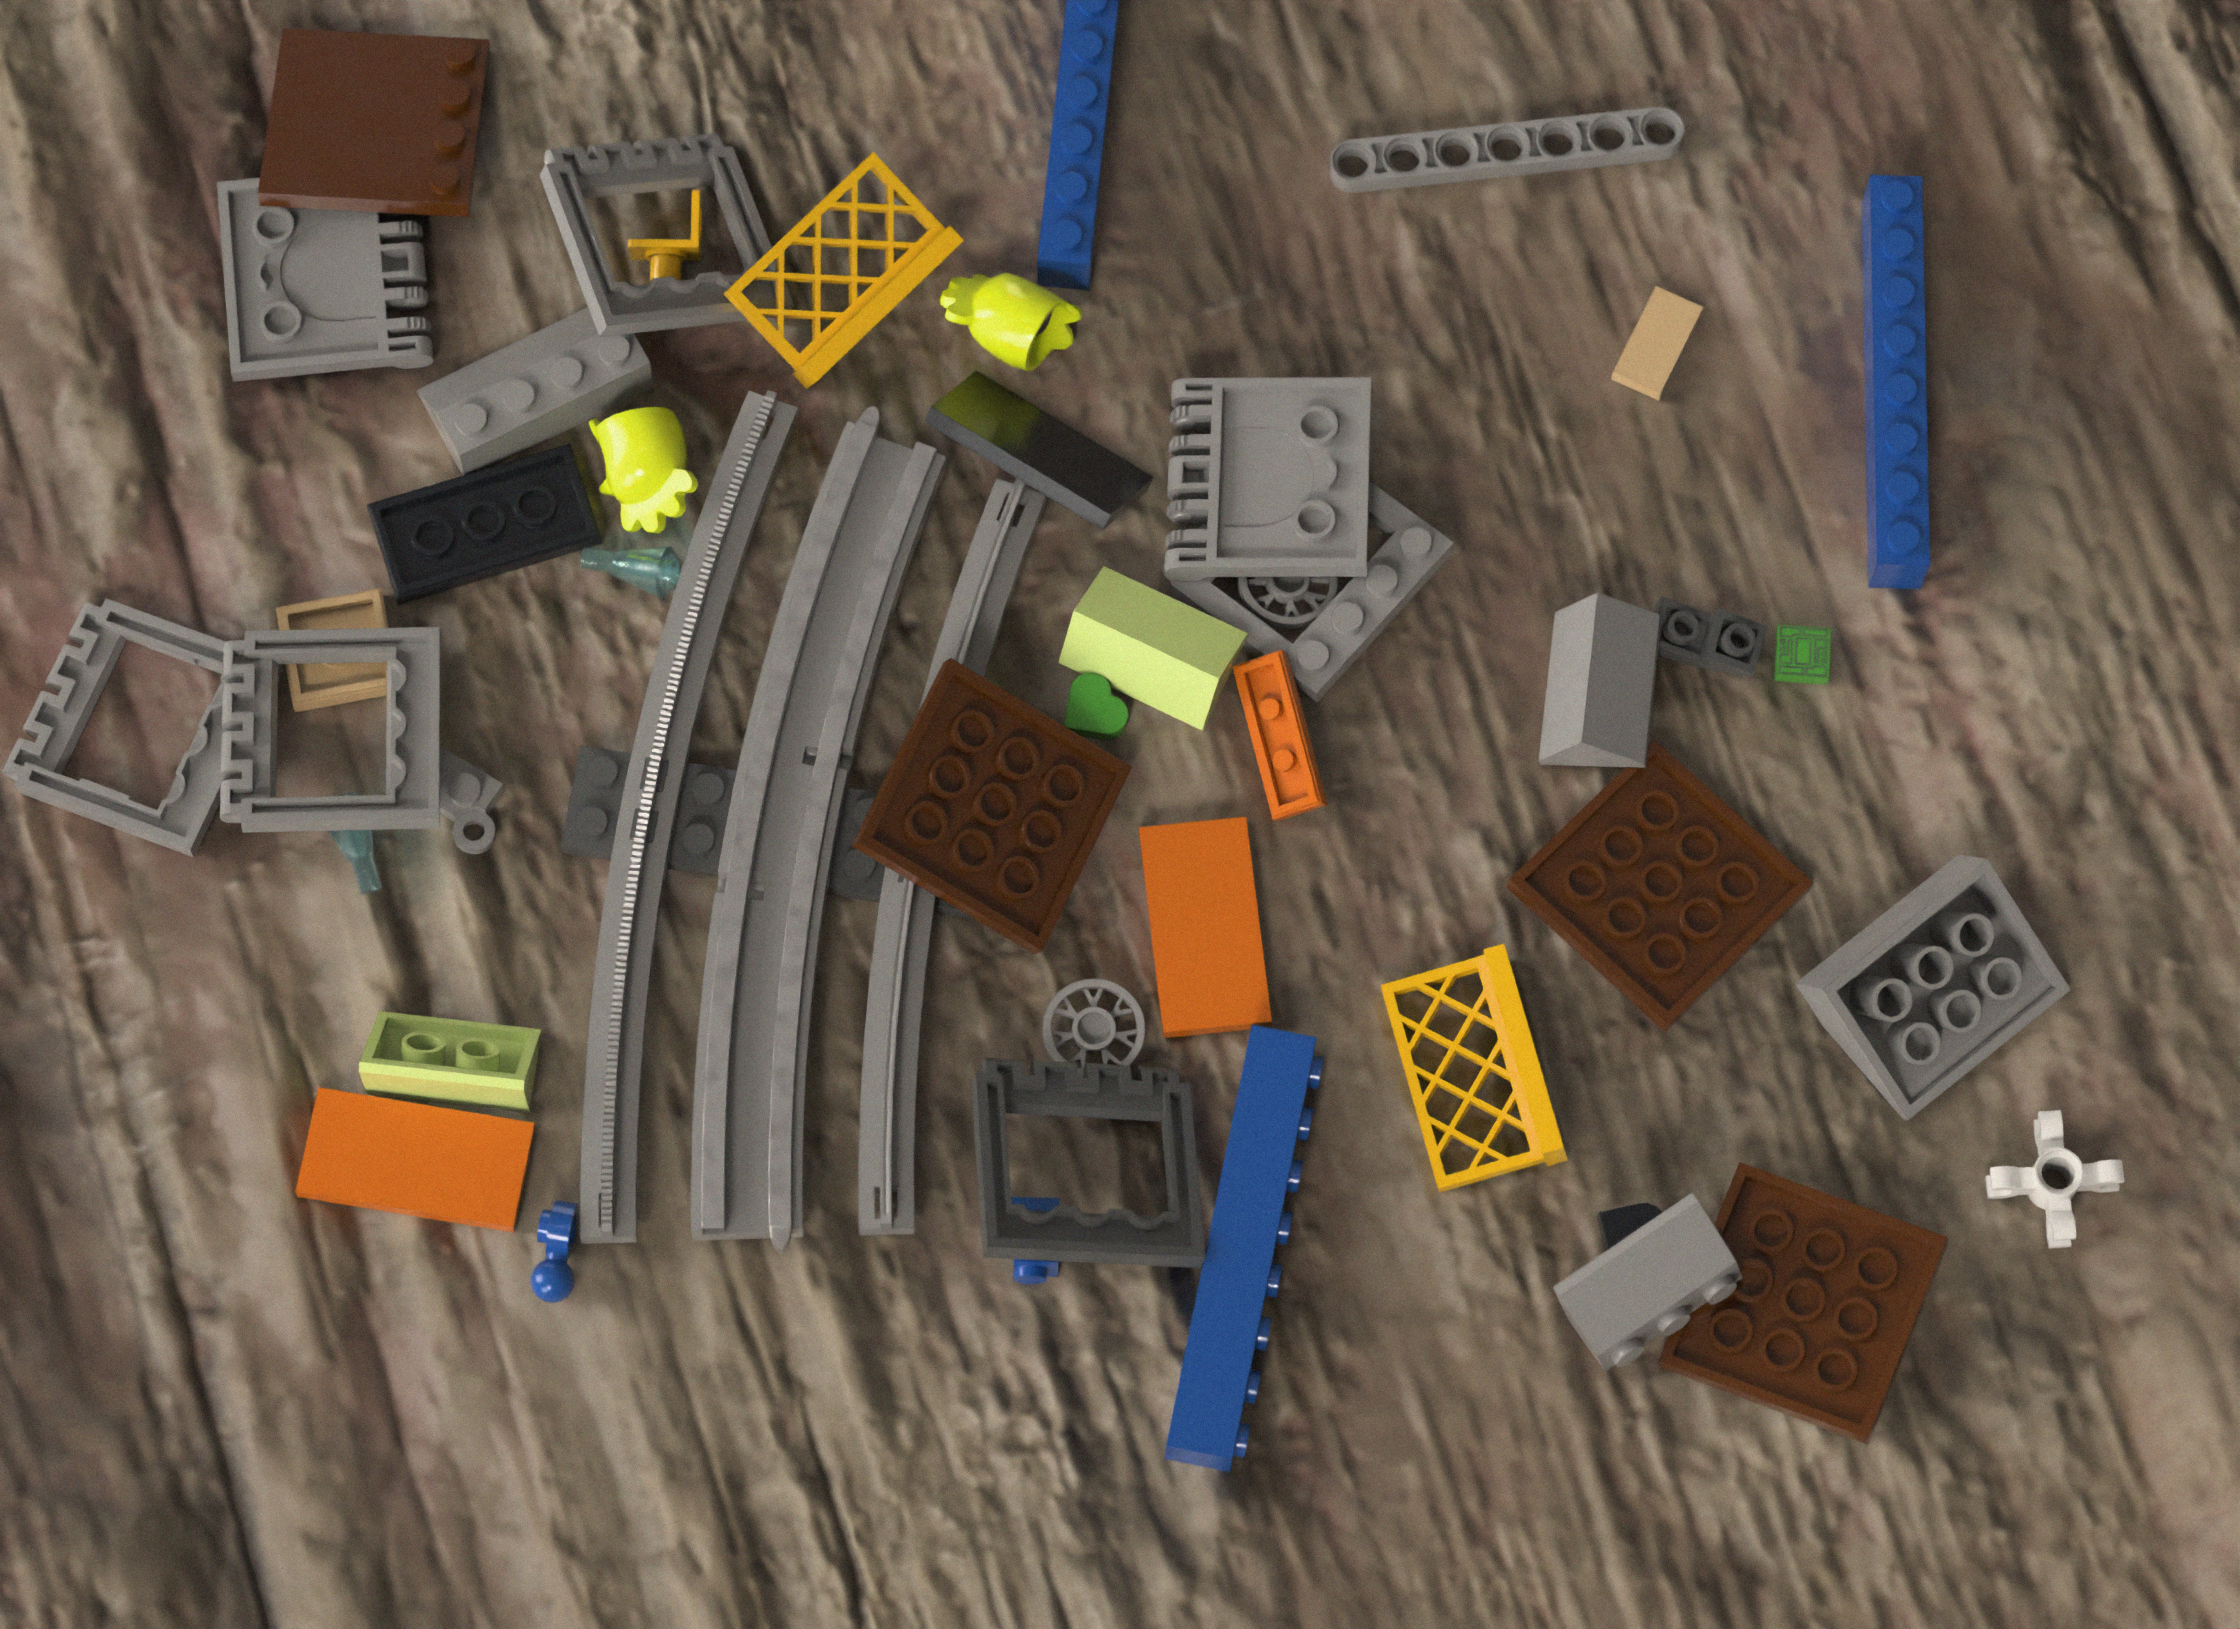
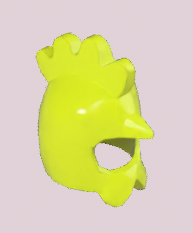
M1002 273L991 278L982 274H973L971 279L953 277L949 282L948 288L942 291L940 297V304L947 309L945 318L948 321L960 325H968L973 338L987 352L1005 364L1025 371H1033L1040 366L1052 350H1066L1074 342V337L1068 323L1081 320L1083 313L1080 307L1069 304L1052 291L1011 273ZM1052 312L1051 318L1044 332L1037 335L1043 322Z
M644 407L617 413L604 419L602 422L599 418L589 420L591 432L600 444L605 460L606 479L600 485L599 490L601 494L614 496L621 503L622 527L628 532L639 531L642 527L647 532H662L666 526V516L672 518L681 517L687 506L685 502L686 493H693L698 487V480L691 471L687 470V445L683 428L676 414L668 408Z

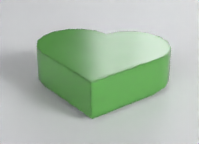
M1085 673L1078 676L1070 688L1064 726L1082 737L1113 740L1120 737L1128 725V709L1125 703L1118 697L1111 695V687L1108 681L1101 675Z

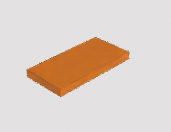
M1246 816L1139 827L1138 834L1163 1038L1251 1030L1252 1025L1270 1028L1272 1026V1017Z
M318 1087L295 1192L297 1197L515 1233L536 1126L533 1122Z

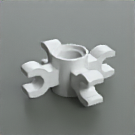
M2061 1110L2039 1111L2038 1119L2033 1121L2035 1142L2039 1155L2034 1166L2020 1168L2015 1166L1991 1167L1990 1175L1985 1177L1988 1199H2002L2017 1195H2028L2036 1206L2044 1209L2046 1212L2048 1248L2071 1247V1240L2076 1239V1225L2071 1208V1200L2075 1193L2078 1191H2119V1183H2124L2125 1181L2122 1160L2118 1159L2082 1164L2076 1154L2064 1149ZM2052 1169L2060 1172L2066 1178L2068 1187L2064 1189L2050 1187L2045 1183L2042 1171Z

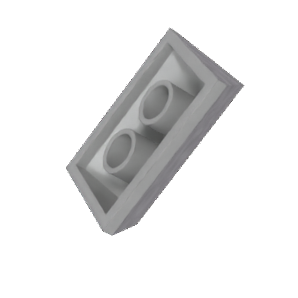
M1595 593L1555 612L1539 753L1540 765L1646 768L1662 620L1660 614L1601 593Z

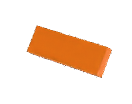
M1279 650L1232 666L1272 819L1281 821L1327 806L1326 795L1288 653Z

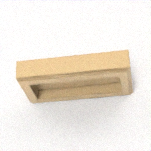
M1655 286L1619 358L1611 380L1659 401L1702 315L1703 306Z

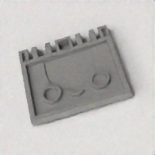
M260 178L217 182L230 366L233 382L388 366L411 369L425 367L433 363L432 340L428 337L431 332L430 321L420 316L388 319L387 309L398 312L409 311L410 309L415 310L425 307L426 303H428V291L421 287L427 282L424 247L419 243H415L419 242L421 237H423L422 226L417 222L411 221L380 223L379 214L393 217L401 216L402 213L260 206L258 198Z
M1371 377L1181 378L1175 380L1172 383L1171 406L1174 410L1171 412L1170 423L1175 428H1180L1181 430H1204L1211 426V434L1178 435L1176 437L1173 436V439L1169 442V453L1174 457L1168 463L1167 497L1172 501L1167 506L1166 517L1177 524H1201L1207 521V529H1174V531H1169L1165 539V547L1169 550L1165 553L1164 576L1179 582H1197L1206 577H1367L1372 415Z

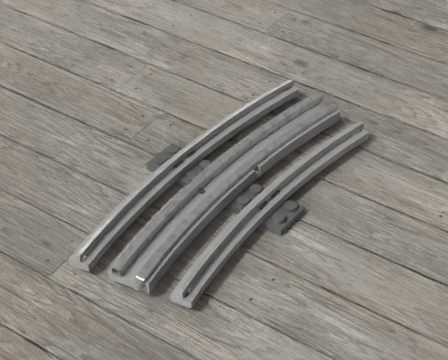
M750 390L748 391L717 467L690 542L666 618L648 683L632 753L580 746L560 844L561 852L610 860L595 964L585 1070L580 1183V1239L582 1244L637 1242L638 1145L643 1056L655 942L665 875L668 869L719 877L717 892H714L707 942L696 1053L691 1157V1234L693 1241L771 1238L774 1249L778 1253H784L789 1247L791 1238L804 1237V1135L808 1058L816 972L827 894L879 903L870 970L860 1095L858 1161L859 1236L915 1234L914 1158L918 1061L925 980L934 912L966 918L972 917L851 846L878 793L847 788L864 714L883 646L910 563L947 469V456L937 453V448L916 442L914 449L877 437L879 411L875 406L867 408L859 420L856 421V424L847 421L819 490L773 627L756 688L737 770L689 763L688 758L708 677L732 595L768 491L799 417L798 407L778 401V393L767 390L765 396ZM770 417H773L774 419L771 423L765 439H763L762 436L769 422ZM999 478L995 480L951 599L934 653L920 708L943 662L950 658L986 678L1005 613L1046 505V495L1027 489L1026 483L1016 478L1014 484ZM1006 499L1007 502L1005 504L1000 520L998 521L996 519L1003 505V502ZM1020 504L1025 507L1015 527L1012 526V522ZM875 1192H880L881 1218L875 1219ZM892 1192H897V1218H892ZM599 1199H601V1227H600ZM613 1199H616V1226H613Z

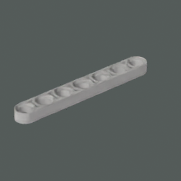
M1652 107L1351 139L1338 144L1331 153L1329 176L1332 183L1338 189L1349 193L1660 161L1671 158L1678 153L1682 145L1685 125L1676 111L1666 107ZM1663 123L1673 130L1675 137L1669 143L1657 144L1648 138L1646 129L1652 124ZM1602 129H1614L1622 135L1624 142L1616 149H1605L1596 142L1595 134ZM1561 134L1571 141L1573 147L1566 154L1554 155L1545 148L1543 142L1549 135ZM1503 139L1512 140L1519 145L1521 154L1516 159L1510 161L1502 160L1494 154L1492 147L1497 141ZM1459 145L1468 151L1470 159L1463 165L1452 166L1442 159L1441 152L1447 146ZM1406 150L1412 152L1417 157L1419 163L1413 170L1399 171L1391 165L1389 158L1397 151ZM1357 156L1366 163L1367 170L1360 176L1349 177L1339 170L1338 163L1344 157Z

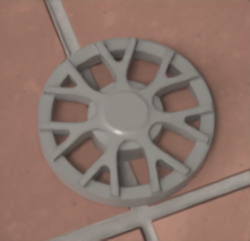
M1238 577L1239 594L1247 609L1266 624L1284 629H1296L1310 625L1335 598L1338 588V577H1251L1253 579L1247 580V577ZM1309 583L1329 584L1328 594L1321 595L1307 591ZM1266 586L1268 595L1254 599L1249 591V587ZM1303 599L1310 605L1313 611L1301 616L1294 603ZM1273 601L1286 604L1284 616L1268 611Z
M1084 979L1066 986L1052 999L1044 1015L1043 1040L1052 1061L1067 1062L1057 1049L1068 1041L1074 1040L1081 1050L1068 1062H1081V1069L1077 1068L1078 1077L1083 1078L1087 1052H1101L1103 1064L1112 1061L1115 1065L1131 1066L1134 1063L1144 1042V1016L1135 998L1120 985L1103 979ZM1088 989H1098L1096 996L1092 997ZM1083 990L1090 1007L1083 1009L1077 1014L1067 997ZM1103 990L1119 997L1110 1013L1103 1008L1097 1007ZM1124 1001L1129 1008L1120 1010L1119 1007ZM1062 1002H1064L1067 1007V1010H1061L1057 1008ZM1133 1013L1137 1029L1116 1032L1114 1019ZM1054 1014L1074 1020L1072 1032L1051 1030ZM1136 1035L1135 1043L1127 1039L1129 1036ZM1052 1036L1059 1037L1061 1040L1054 1044ZM1114 1039L1132 1049L1122 1061L1118 1060L1107 1050Z

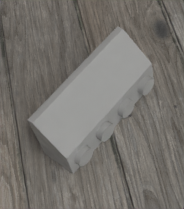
M589 307L418 389L417 393L461 474L466 475L493 467L654 388L650 361L634 333L599 337Z

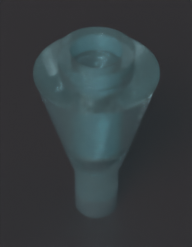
M671 546L618 550L617 552L585 547L580 560L582 568L612 573L614 577L660 599H663L669 590H675L681 573V561L675 558L674 550Z
M352 792V793H347V794H343V795H340V796H358V795H357L356 792ZM372 830L328 831L347 862H351L361 895L380 890L382 886L372 858L374 854Z

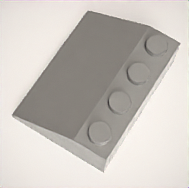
M1957 855L1795 983L1825 1030L1904 1120L1912 1118L2071 990L1988 859Z

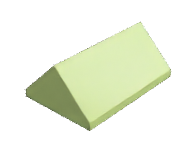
M1103 566L1073 611L1058 663L1081 674L1096 673L1101 675L1108 681L1111 688L1204 731L1232 672V666L1235 665L1249 634Z
M378 1011L359 1061V1074L366 1094L530 1113L541 1041V1029Z

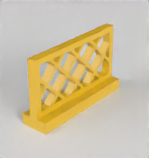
M872 152L740 277L724 295L796 370L793 375L808 389L964 240L950 225L945 229L884 162ZM869 170L885 185V204L858 203V180ZM849 190V202H836ZM894 196L903 205H894ZM827 210L849 211V239L821 238V215ZM858 212L885 213V241L858 240ZM894 214L913 215L927 232L915 243L895 242ZM812 225V237H799ZM790 245L812 246V274L784 273V250ZM821 246L849 248V276L821 274ZM858 248L885 250V272L880 277L857 276ZM894 250L906 251L894 262ZM776 259V272H762ZM753 280L776 281L775 309L756 308L741 291ZM784 281L812 283V311L784 309ZM821 283L848 284V307L843 312L821 311ZM857 285H870L857 298ZM765 317L775 318V327ZM784 318L812 319V342L800 353L784 338ZM821 320H834L821 332Z
M1504 943L1483 949L1485 955L1380 985L1440 1193L1546 1162L1547 1166L1568 1161ZM1479 972L1483 991L1472 1009L1447 996L1457 978ZM1443 983L1439 991L1430 987ZM1418 990L1434 998L1421 1023L1418 1024L1400 1014L1395 996ZM1486 1002L1488 1003L1492 1019L1481 1014ZM1442 1003L1468 1016L1453 1042L1428 1029ZM1475 1021L1495 1030L1498 1041L1487 1059L1462 1047ZM1404 1026L1415 1031L1409 1043ZM1423 1036L1449 1049L1434 1075L1416 1066L1413 1061L1412 1055ZM1501 1052L1507 1070L1495 1064ZM1457 1054L1482 1067L1468 1093L1443 1080ZM1490 1072L1511 1082L1513 1092L1502 1111L1476 1097ZM1418 1076L1430 1082L1424 1094ZM1438 1087L1463 1100L1449 1126L1429 1116L1427 1105ZM1516 1103L1522 1121L1510 1115ZM1471 1105L1497 1118L1483 1144L1457 1131ZM1505 1122L1526 1134L1530 1148L1529 1152L1506 1157L1491 1149ZM1433 1128L1444 1133L1438 1145ZM1452 1138L1478 1151L1467 1170L1446 1175L1441 1157ZM1486 1156L1495 1160L1494 1162L1481 1165Z

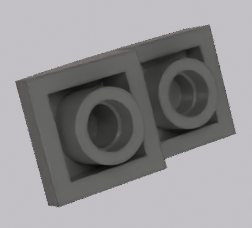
M1663 596L1655 603L1653 612L1660 614L1662 618L1658 656L1727 674L1752 677L1755 674L1767 630L1766 625L1720 608L1714 613L1709 614Z

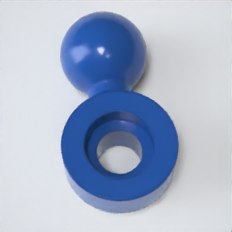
M555 1200L552 1210L543 1209L541 1212L537 1242L546 1243V1258L533 1269L530 1284L534 1294L542 1301L548 1303L560 1302L566 1299L573 1291L575 1277L573 1270L567 1262L572 1253L579 1215L578 1203Z

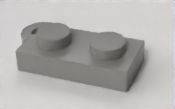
M441 747L440 814L455 822L453 825V839L459 849L468 854L483 853L493 845L496 839V828L488 814L505 791L503 783ZM385 769L384 772H383V775H384V779H385V780H386V769ZM469 825H481L484 828L483 836L476 841L467 839L464 836V831Z

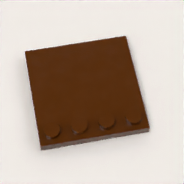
M282 28L258 188L259 205L470 217L490 59L489 39Z
M950 658L943 662L851 846L1035 955L1043 951L1132 767Z
M1653 740L1648 746L1646 768L1625 767L1509 879L1506 888L1666 1033L1810 891L1814 882L1656 740Z
M1739 1162L1714 1227L1735 1258L1742 1279L1736 1282V1289L1727 1298L1713 1305H1710L1708 1302L1689 1314L1691 1318L1683 1328L1668 1336L1658 1361L1660 1368L1869 1445L1948 1246V1237Z

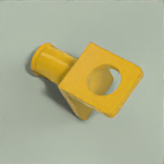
M692 190L691 240H628L630 259L647 260L650 262V281L652 278L671 276L677 281H681V263L685 261H701L702 198L700 190Z

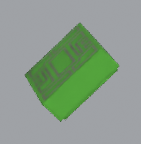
M1777 625L1775 631L1774 681L1827 685L1830 672L1831 628Z

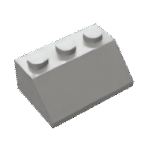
M1691 1193L1558 1283L1553 1289L1569 1322L1603 1370L1607 1371L1614 1365L1624 1367L1636 1360L1645 1349L1643 1345L1661 1333L1663 1336H1669L1683 1328L1691 1318L1689 1314L1708 1302L1710 1305H1713L1727 1298L1736 1289V1282L1742 1279V1275L1735 1258L1699 1201Z

